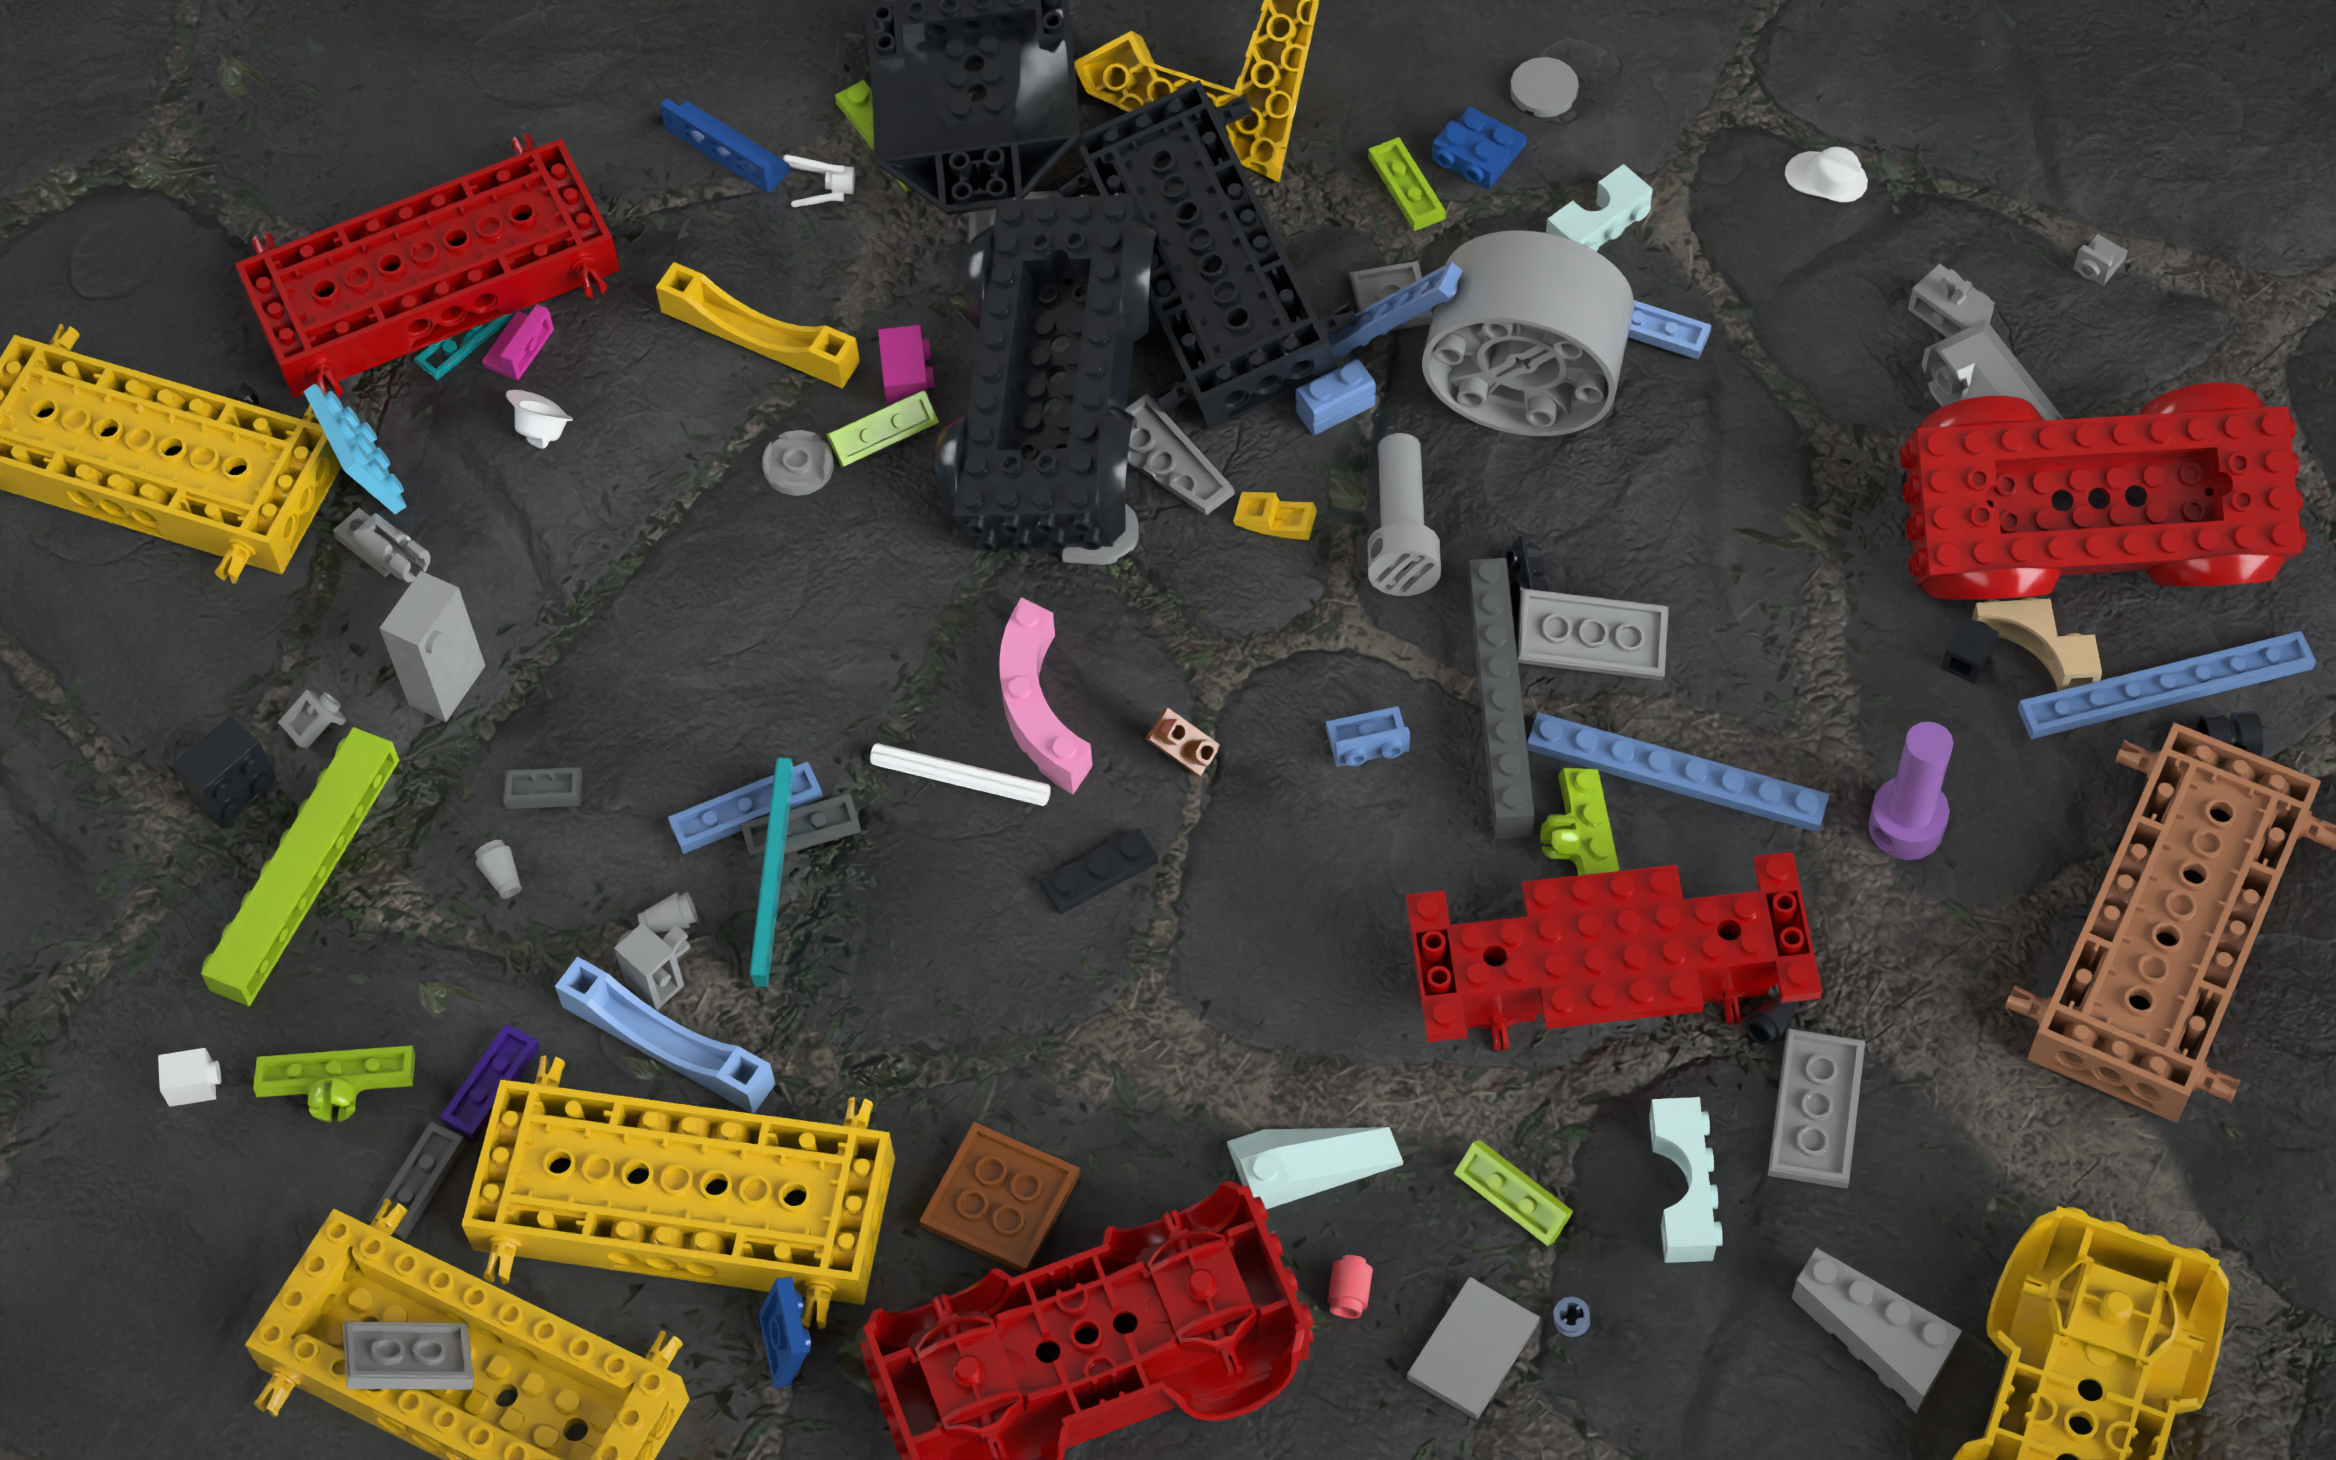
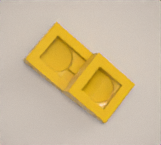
M1242 492L1233 521L1236 526L1254 532L1282 538L1309 540L1317 509L1313 502L1279 501L1276 493Z

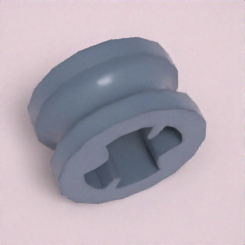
M1566 1297L1555 1306L1553 1312L1554 1324L1560 1333L1568 1337H1577L1587 1331L1590 1325L1589 1307L1583 1300L1577 1297ZM1568 1309H1576L1577 1316L1582 1314L1583 1318H1578L1576 1325L1571 1326L1567 1325L1566 1318L1561 1320L1560 1316H1566Z

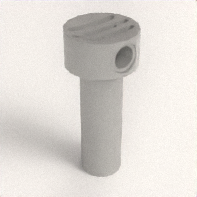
M1395 433L1386 436L1378 444L1381 528L1374 531L1367 541L1368 579L1373 587L1383 593L1394 596H1412L1434 587L1440 579V540L1433 530L1424 525L1421 444L1412 435Z

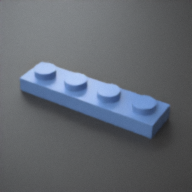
M807 761L793 767L794 779L790 810L823 799L822 790L809 762ZM774 775L669 816V824L682 853H688L742 831L741 823L769 816Z

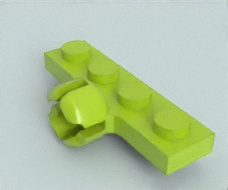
M1563 768L1558 778L1566 815L1550 814L1542 824L1540 843L1552 844L1553 846H1542V852L1550 859H1564L1574 862L1578 875L1620 871L1598 769Z
M412 1045L260 1056L256 1060L253 1089L256 1097L306 1094L308 1095L307 1105L309 1106L310 1114L314 1118L331 1123L333 1107H339L337 1121L343 1122L355 1111L356 1096L360 1091L413 1086L415 1052Z

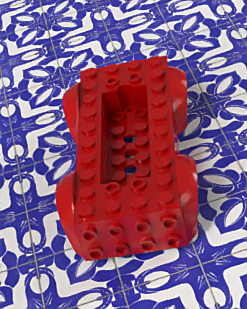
M2225 382L2195 384L2172 390L2150 401L2140 410L2138 415L2045 421L2031 402L2011 396L1974 397L1943 406L1922 421L1904 442V446L1900 447L1899 451L1901 468H1906L1907 482L1903 483L1902 495L1904 504H1909L1910 518L1906 519L1905 523L1906 538L1908 541L1912 540L1913 555H1909L1908 559L1910 577H1915L1916 586H1921L1932 598L1955 600L2045 595L2052 593L2060 576L2146 571L2156 585L2217 586L2271 581L2277 575L2282 564L2301 554L2302 548L2306 544L2305 529L2299 524L2298 513L2302 510V494L2299 489H2296L2295 475L2299 471L2298 455L2293 453L2292 439L2295 437L2296 432L2295 420L2292 416L2289 417L2288 406L2267 407L2252 389L2244 385ZM2138 486L2143 489L2146 500L2142 506L2133 507L2127 503L2125 492L2129 487ZM2099 490L2105 494L2107 498L2105 508L2096 509L2090 505L2088 501L2090 491ZM2056 491H2066L2071 495L2072 506L2069 510L2059 511L2053 507L2051 498Z
M1227 1181L1219 1184L1216 1191L1204 1200L1180 1212L1172 1210L1171 1215H1169V1212H1166L1162 1215V1219L1131 1228L1119 1229L1114 1225L1106 1228L1103 1245L1014 1278L996 1268L990 1270L982 1280L949 1297L946 1294L940 1295L941 1300L937 1296L932 1299L930 1304L900 1312H886L883 1308L874 1310L868 1324L863 1326L866 1341L859 1344L868 1375L874 1383L878 1402L884 1418H887L891 1430L890 1434L901 1460H1063L1065 1449L1174 1408H1179L1195 1419L1218 1421L1245 1415L1271 1401L1290 1383L1297 1370L1299 1361L1309 1358V1343L1314 1341L1310 1327L1314 1326V1322L1307 1304H1299L1295 1291L1298 1290V1284L1291 1267L1284 1269L1280 1255H1283V1250L1276 1232L1269 1233L1264 1220L1268 1219V1215L1261 1197L1254 1198L1248 1185L1243 1187L1237 1183ZM1123 1313L1133 1315L1138 1322L1137 1328L1132 1333L1121 1334L1117 1332L1113 1323L1118 1315ZM1086 1327L1096 1330L1099 1334L1096 1341L1088 1345L1081 1344L1075 1339L1076 1333ZM1044 1342H1053L1059 1346L1060 1356L1051 1363H1044L1036 1356L1037 1348Z

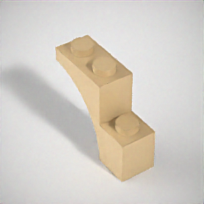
M2027 597L2016 601L1990 599L1976 603L1972 620L1988 624L1992 629L1999 631L1998 637L2021 645L2034 654L2049 670L2058 691L2100 681L2102 669L2095 635L2071 633L2058 637L2051 599Z

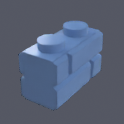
M1356 359L1344 365L1343 368L1333 370L1297 388L1296 412L1311 434L1315 436L1375 406L1374 394L1376 393V383L1360 360Z

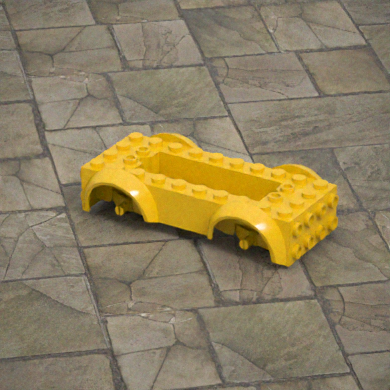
M2057 1206L2056 1211L2054 1210L2037 1217L2023 1234L2008 1259L1998 1281L1988 1313L1987 1335L2008 1358L1983 1439L1964 1443L1952 1460H2056L2063 1454L2073 1455L2078 1460H2162L2175 1414L2201 1409L2213 1378L2223 1336L2229 1292V1281L2219 1266L2220 1260L2211 1258L2200 1249H2185L2170 1244L2165 1238L2158 1235H2143L2131 1231L2120 1222H2104L2092 1218L2083 1210L2074 1207L2063 1208ZM2087 1379L2096 1381L2102 1388L2101 1398L2096 1401L2085 1400L2079 1394V1383ZM2072 1417L2085 1418L2091 1425V1432L2085 1435L2075 1433L2069 1425V1419Z

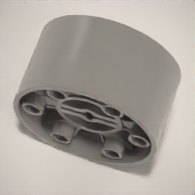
M1520 230L1490 233L1476 237L1456 249L1447 260L1446 265L1453 262L1463 270L1456 284L1458 285V290L1449 302H1441L1435 305L1422 358V369L1425 379L1436 396L1455 412L1478 424L1519 435H1563L1585 429L1602 419L1614 402L1634 310V298L1631 287L1620 270L1604 256L1583 244L1561 236L1535 231Z

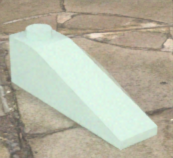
M1390 1127L1264 1129L1227 1141V1146L1243 1187L1248 1185L1254 1198L1260 1196L1266 1209L1403 1165L1402 1157Z

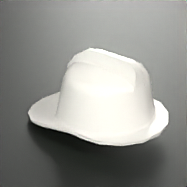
M1830 147L1822 152L1808 151L1800 153L1788 162L1785 170L1788 184L1795 190L1843 203L1855 201L1862 197L1867 189L1868 179L1865 171L1861 168L1858 157L1852 151L1843 147Z
M509 390L506 393L507 399L515 406V430L526 436L527 441L538 448L544 449L549 441L558 440L566 422L573 420L558 405L543 396L523 390Z

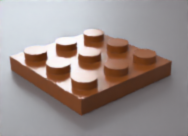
M973 1122L920 1218V1228L1021 1273H1027L1031 1269L1081 1175L1080 1168Z

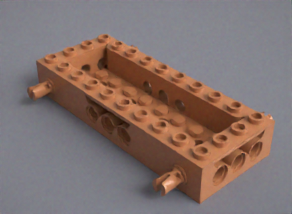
M2174 722L2161 751L2158 750L2157 753L2150 752L2124 739L2121 749L2117 754L2115 763L2140 770L2147 774L2146 778L2149 780L2053 997L2049 996L2048 999L2041 998L2014 985L2011 995H2009L2005 1009H2010L2038 1021L2037 1025L2040 1027L2027 1060L2177 1123L2191 1092H2195L2197 1088L2224 1099L2228 1103L2232 1102L2241 1079H2236L2207 1067L2208 1062H2205V1058L2296 840H2301V837L2309 838L2335 851L2336 825L2315 818L2311 815L2312 811L2309 810L2321 783L2320 780ZM2214 809L2223 810L2228 814L2230 820L2226 822L2216 821L2210 815V811ZM2188 870L2196 871L2201 874L2204 881L2198 884L2191 883L2185 879L2183 873ZM2163 932L2169 933L2175 937L2177 944L2174 946L2162 945L2157 940L2156 935ZM2141 996L2148 1001L2150 1008L2138 1010L2130 1004L2129 998Z

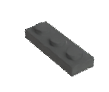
M851 794L790 810L784 853L860 833V823ZM769 816L741 823L751 862L764 859Z
M430 1122L367 1219L368 1223H372L386 1198L391 1200L394 1208L398 1203L407 1210V1214L402 1218L391 1236L404 1242L467 1144L465 1138Z

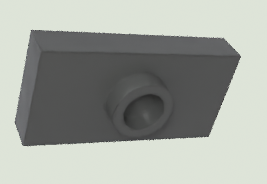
M580 767L505 770L504 805L506 809L581 806L582 771Z

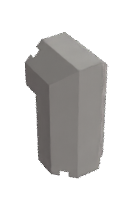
M1987 320L1925 348L1922 367L1924 374L1931 371L1933 381L1929 382L1928 386L1931 394L1941 407L1974 397L2011 396L2031 402L2045 421L2064 420Z

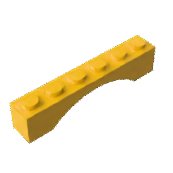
M672 263L656 286L662 313L843 389L860 364L855 337L826 325L816 327L798 326L768 317L731 297L704 274L678 263Z

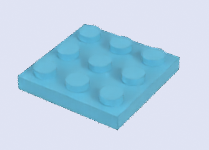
M316 383L304 390L343 470L394 514L406 508L407 506L401 496L404 488L397 477L389 473L387 467L391 463L385 453L379 447L376 448L374 441L377 440V436L367 422L361 424L357 415L349 406L343 408L341 402L332 391L326 393Z

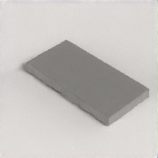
M1522 589L1520 593L1516 649L1517 661L1522 664L1662 680L1665 677L1669 606Z
M1787 1028L1768 1176L1848 1188L1865 1040Z

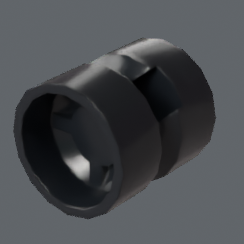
M2235 712L2230 715L2229 719L2223 714L2201 715L2198 718L2197 732L2257 756H2262L2264 744L2263 730L2257 712Z

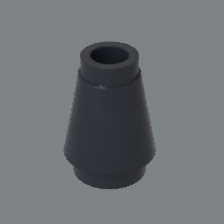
M1777 994L1748 1014V1021L1745 1023L1748 1035L1762 1045L1778 1041L1794 1013L1799 1008V1001L1781 1003L1780 995Z

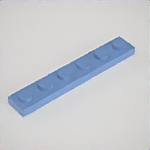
M1450 262L1356 313L1355 316L1358 324H1353L1329 335V342L1335 358L1340 355L1346 356L1359 345H1367L1380 334L1382 336L1386 335L1399 324H1407L1414 316L1420 313H1428L1435 305L1441 302H1449L1458 290V285L1456 284L1463 270L1453 262Z

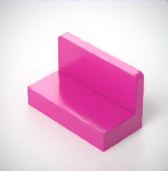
M536 304L529 315L516 312L483 358V366L518 381L554 331L549 309Z

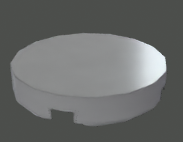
M1549 57L1533 58L1523 62L1514 71L1510 84L1511 97L1517 107L1524 112L1526 110L1534 112L1533 116L1542 118L1554 117L1566 112L1572 106L1575 98H1577L1579 88L1577 75L1573 69L1561 60Z
M795 430L779 435L778 440L773 444L772 441L768 444L762 457L764 476L770 486L782 494L792 496L807 495L819 490L831 478L834 469L831 447L828 443L826 444L825 441L821 440V436L810 431Z

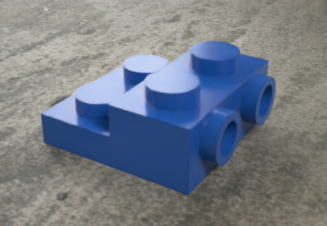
M1469 106L1457 122L1451 120L1433 141L1432 160L1441 167L1464 176L1471 183L1479 184L1490 190L1526 146L1527 136Z

